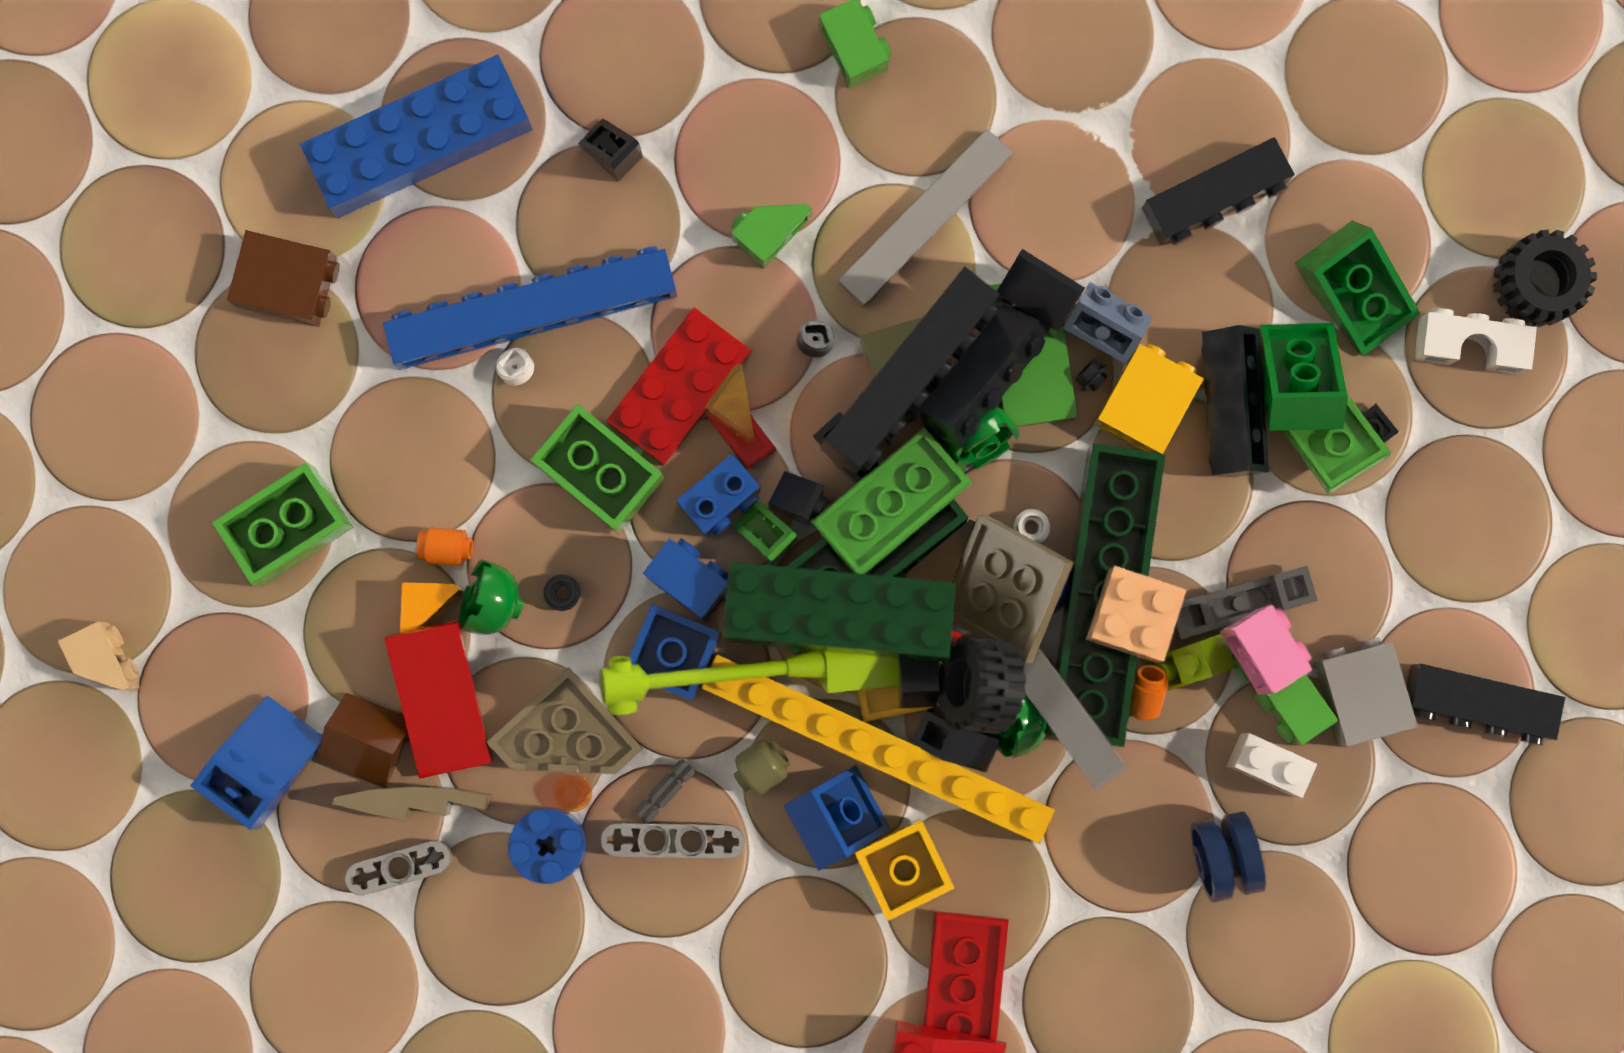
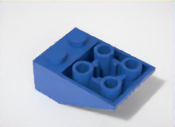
M267 695L214 753L190 786L249 830L259 829L321 746L323 735Z

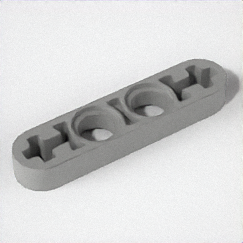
M614 823L606 827L601 836V845L604 851L616 857L729 859L739 855L745 844L744 834L739 828L724 824ZM633 828L640 829L638 836L640 851L632 850L634 843L622 844L621 850H615L614 844L608 843V836L614 835L615 829H621L622 836L630 837L634 836ZM650 830H659L665 836V845L662 849L652 851L646 847L644 838ZM694 830L701 835L702 845L697 851H687L681 845V837L686 831ZM706 830H714L712 838H723L725 831H731L732 837L739 839V845H734L731 852H725L723 845H712L714 852L707 853L708 836Z

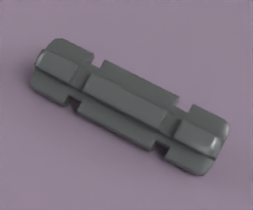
M679 760L672 768L673 772L671 774L667 773L649 793V799L647 801L644 799L636 808L635 812L645 822H651L659 813L657 810L660 807L663 809L683 787L681 785L683 781L687 782L695 773V769L686 760Z

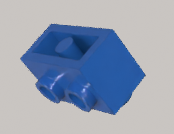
M731 454L676 501L705 537L711 532L717 536L732 523L729 519L731 515L739 509L743 513L760 500L756 494L761 491V487L737 458Z

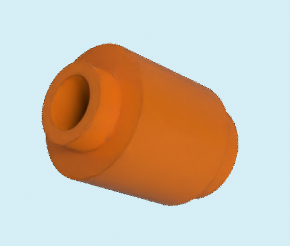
M430 527L428 531L421 530L419 532L417 557L418 559L426 560L427 564L463 566L465 560H470L472 557L473 539L468 538L466 530Z
M1143 665L1135 672L1129 714L1137 720H1153L1161 714L1168 689L1167 675L1161 668L1153 665Z

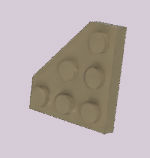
M569 667L486 742L511 770L617 774L643 750L639 743L612 714L608 713L607 708Z

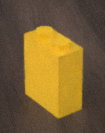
M1139 344L1124 367L1094 425L1141 451L1163 454L1204 378L1196 375L1198 370L1183 361H1178L1176 364L1165 358L1166 353L1159 347L1152 344H1146V346Z

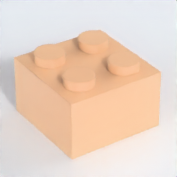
M1116 566L1108 569L1086 640L1155 663L1164 662L1186 589Z

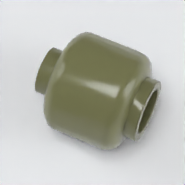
M758 740L736 757L735 764L738 771L734 773V777L744 791L751 789L755 793L763 795L786 779L788 776L787 766L790 765V761L775 741L769 743L765 740Z

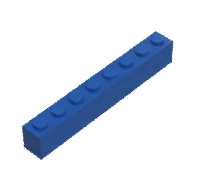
M647 247L637 251V256L623 259L622 256H613L602 260V265L589 269L587 265H579L569 268L566 275L554 278L552 274L537 276L528 285L518 287L517 283L506 284L496 289L497 293L483 296L481 292L463 296L461 298L462 302L448 305V302H437L428 305L425 312L413 314L412 311H403L391 316L392 320L383 322L393 364L399 370L676 298L678 295L666 250H658L657 247Z

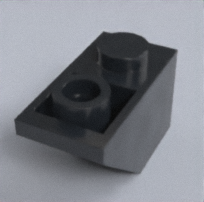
M784 471L768 506L808 526L811 519L816 518L823 512L827 498L823 496V485Z
M940 706L925 710L911 744L920 747V749L941 760L987 772L1002 738L992 733L954 730L952 726H948L945 722V717H942Z

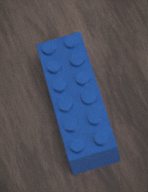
M497 54L300 143V146L329 209L337 218H340L530 132L533 128L500 56Z

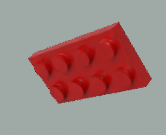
M694 307L606 422L665 466L705 414L704 412L709 409L746 361L752 350Z

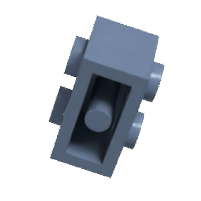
M1089 282L1063 329L1122 363L1127 364L1142 340L1153 317L1146 314L1139 306L1129 304L1116 297L1109 289Z

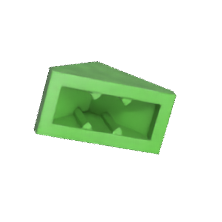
M759 501L732 525L771 565L797 541V534Z

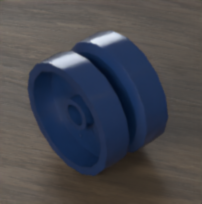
M1240 811L1224 815L1221 829L1213 819L1191 823V841L1197 869L1205 892L1211 902L1215 903L1232 899L1235 885L1244 895L1265 890L1266 875L1263 858L1255 830L1246 812Z

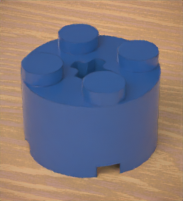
M560 808L538 809L523 816L514 826L509 838L508 856L515 869L524 878L539 884H553L567 878L580 867L587 852L586 835L581 822L570 812ZM551 836L554 838L552 845L557 849L556 852L550 851L545 854L542 852L543 845L540 843V840L548 839Z

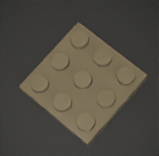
M987 514L978 515L952 581L956 583L953 622L980 638L1004 640L1012 643L1013 648L1018 649L1023 663H1033L1074 562Z

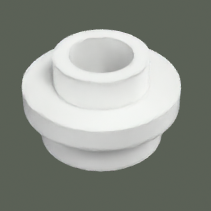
M1027 509L1016 517L1013 529L1040 544L1049 534L1050 523L1046 515L1041 511ZM1033 521L1037 524L1038 530L1035 534L1026 532V522Z

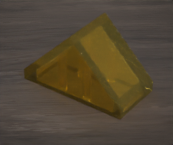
M742 364L735 365L705 406V412L746 442H753L754 433Z

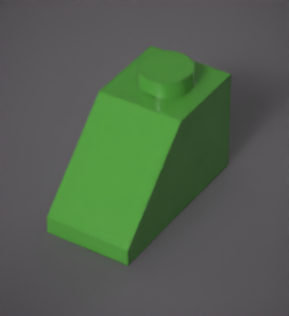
M808 204L755 206L750 213L743 211L731 225L734 229L731 232L732 241L764 269L811 219L812 208Z

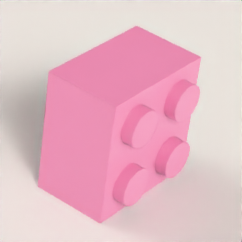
M1272 605L1258 608L1220 631V634L1258 695L1274 694L1312 670L1308 663L1311 660L1308 650L1302 642L1294 641L1287 630L1291 628V625L1286 615L1279 608L1275 610Z

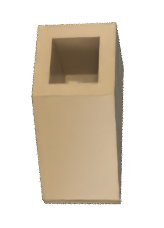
M97 621L58 641L74 675L122 691H135L140 688L136 680L139 678V672L134 662L130 658L126 659L120 647L124 645L123 638L114 625L110 626L109 623Z

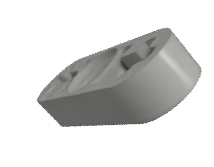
M433 840L357 862L347 870L345 883L353 894L367 895L436 875L449 868L453 858L452 851L445 842ZM431 847H434L436 852H443L444 859L439 861L438 868H435L433 863H426L419 866L422 873L417 874V862L411 852L417 851V859L428 856L431 852ZM395 857H402L409 864V872L404 878H395L389 871V864ZM381 861V873L387 882L386 884H381V877L369 880L367 882L368 888L365 889L362 883H355L354 877L360 874L359 868H363L365 873L379 870L376 862Z

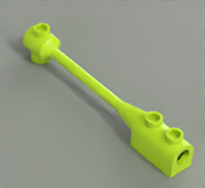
M817 650L805 651L778 661L646 674L639 664L631 665L630 657L617 656L608 660L609 667L600 668L599 671L603 705H607L608 713L614 715H626L636 712L638 710L637 702L643 701L648 689L778 675L818 678L819 684L827 693L899 686L898 658Z

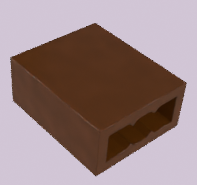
M245 230L227 300L236 307L319 326L321 318H326L328 315L331 300L327 295L330 284H334L337 281L340 264L336 262L337 257L330 250Z

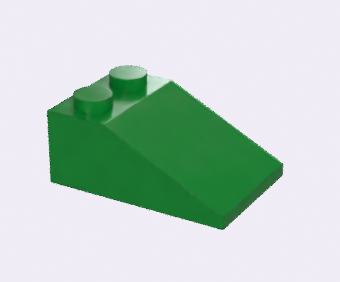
M1352 220L1295 262L1311 292L1361 356H1365L1421 314L1373 229Z
M1334 324L1260 325L1264 403L1269 431L1343 429L1348 394Z

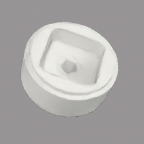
M511 348L503 352L498 358L496 371L506 384L511 386L521 385L531 378L534 372V361L525 350Z

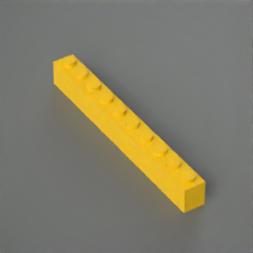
M716 655L711 668L739 664ZM767 677L704 683L702 689L1039 844L1054 814L1055 809L957 764L941 760L920 749V747Z

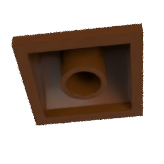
M346 693L324 726L318 761L380 787L387 788L408 738L404 716Z

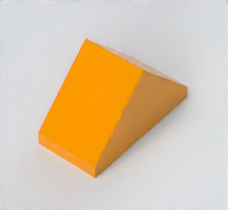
M402 582L400 633L427 627L464 593V590L456 584Z

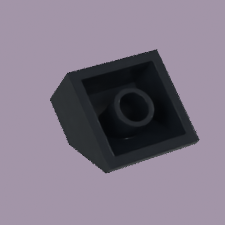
M1022 249L999 286L997 292L1000 295L995 302L998 303L997 307L999 309L1006 305L1038 319L1044 337L1048 334L1054 338L1085 287Z

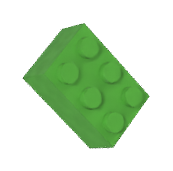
M579 404L575 406L531 458V461L618 534L665 479L658 469Z
M307 462L212 522L250 584L263 587L354 528L316 467Z

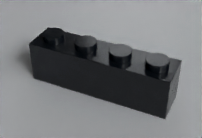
M1273 137L1147 199L1141 209L1160 245L1162 246L1171 241L1173 246L1192 237L1191 231L1202 225L1207 230L1220 224L1225 220L1223 215L1232 210L1240 214L1255 206V199L1267 194L1269 199L1281 194L1288 189L1286 184L1295 174L1276 138Z
M1006 305L999 309L918 409L923 425L930 434L962 448L966 441L977 433L982 417L999 405L1002 396L1013 383L1020 379L1023 370L1030 361L1041 353L1046 342L1039 320Z
M1236 325L1202 332L1203 345L1201 353L1205 369L1204 391L1207 398L1208 413L1206 425L1209 431V463L1212 476L1240 477L1268 473L1269 460L1259 328Z
M1426 664L1411 665L1407 683V692L1414 715L1417 718L1435 721L1436 715L1450 718L1449 725L1471 729L1472 724L1485 726L1484 733L1499 737H1507L1508 732L1520 734L1521 742L1543 746L1544 740H1557L1566 697Z

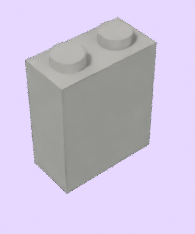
M1379 637L1359 642V650L1346 653L1344 647L1323 652L1324 659L1314 662L1325 702L1339 720L1332 725L1338 747H1348L1418 727L1393 642L1381 644Z

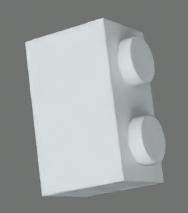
M1241 733L1226 767L1292 797L1303 798L1317 764L1255 735Z

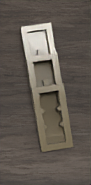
M409 786L372 789L334 797L332 804L406 822L411 820L414 809L442 816L450 815L453 803L486 810L490 807L492 794L458 788Z

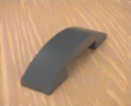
M1308 566L1183 600L1175 625L1178 639L1230 626L1252 611L1272 605L1275 610L1279 608L1283 611L1318 601Z

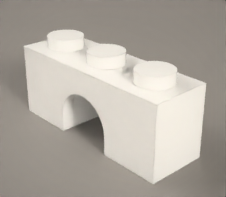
M1444 308L1431 309V312L1419 318L1414 361L1450 366L1460 360L1461 347L1464 340H1472L1479 343L1486 353L1485 371L1521 376L1532 370L1537 327L1526 326L1524 320L1506 318L1503 319V322L1490 321L1488 315L1470 313L1467 314V317L1453 315L1454 311Z

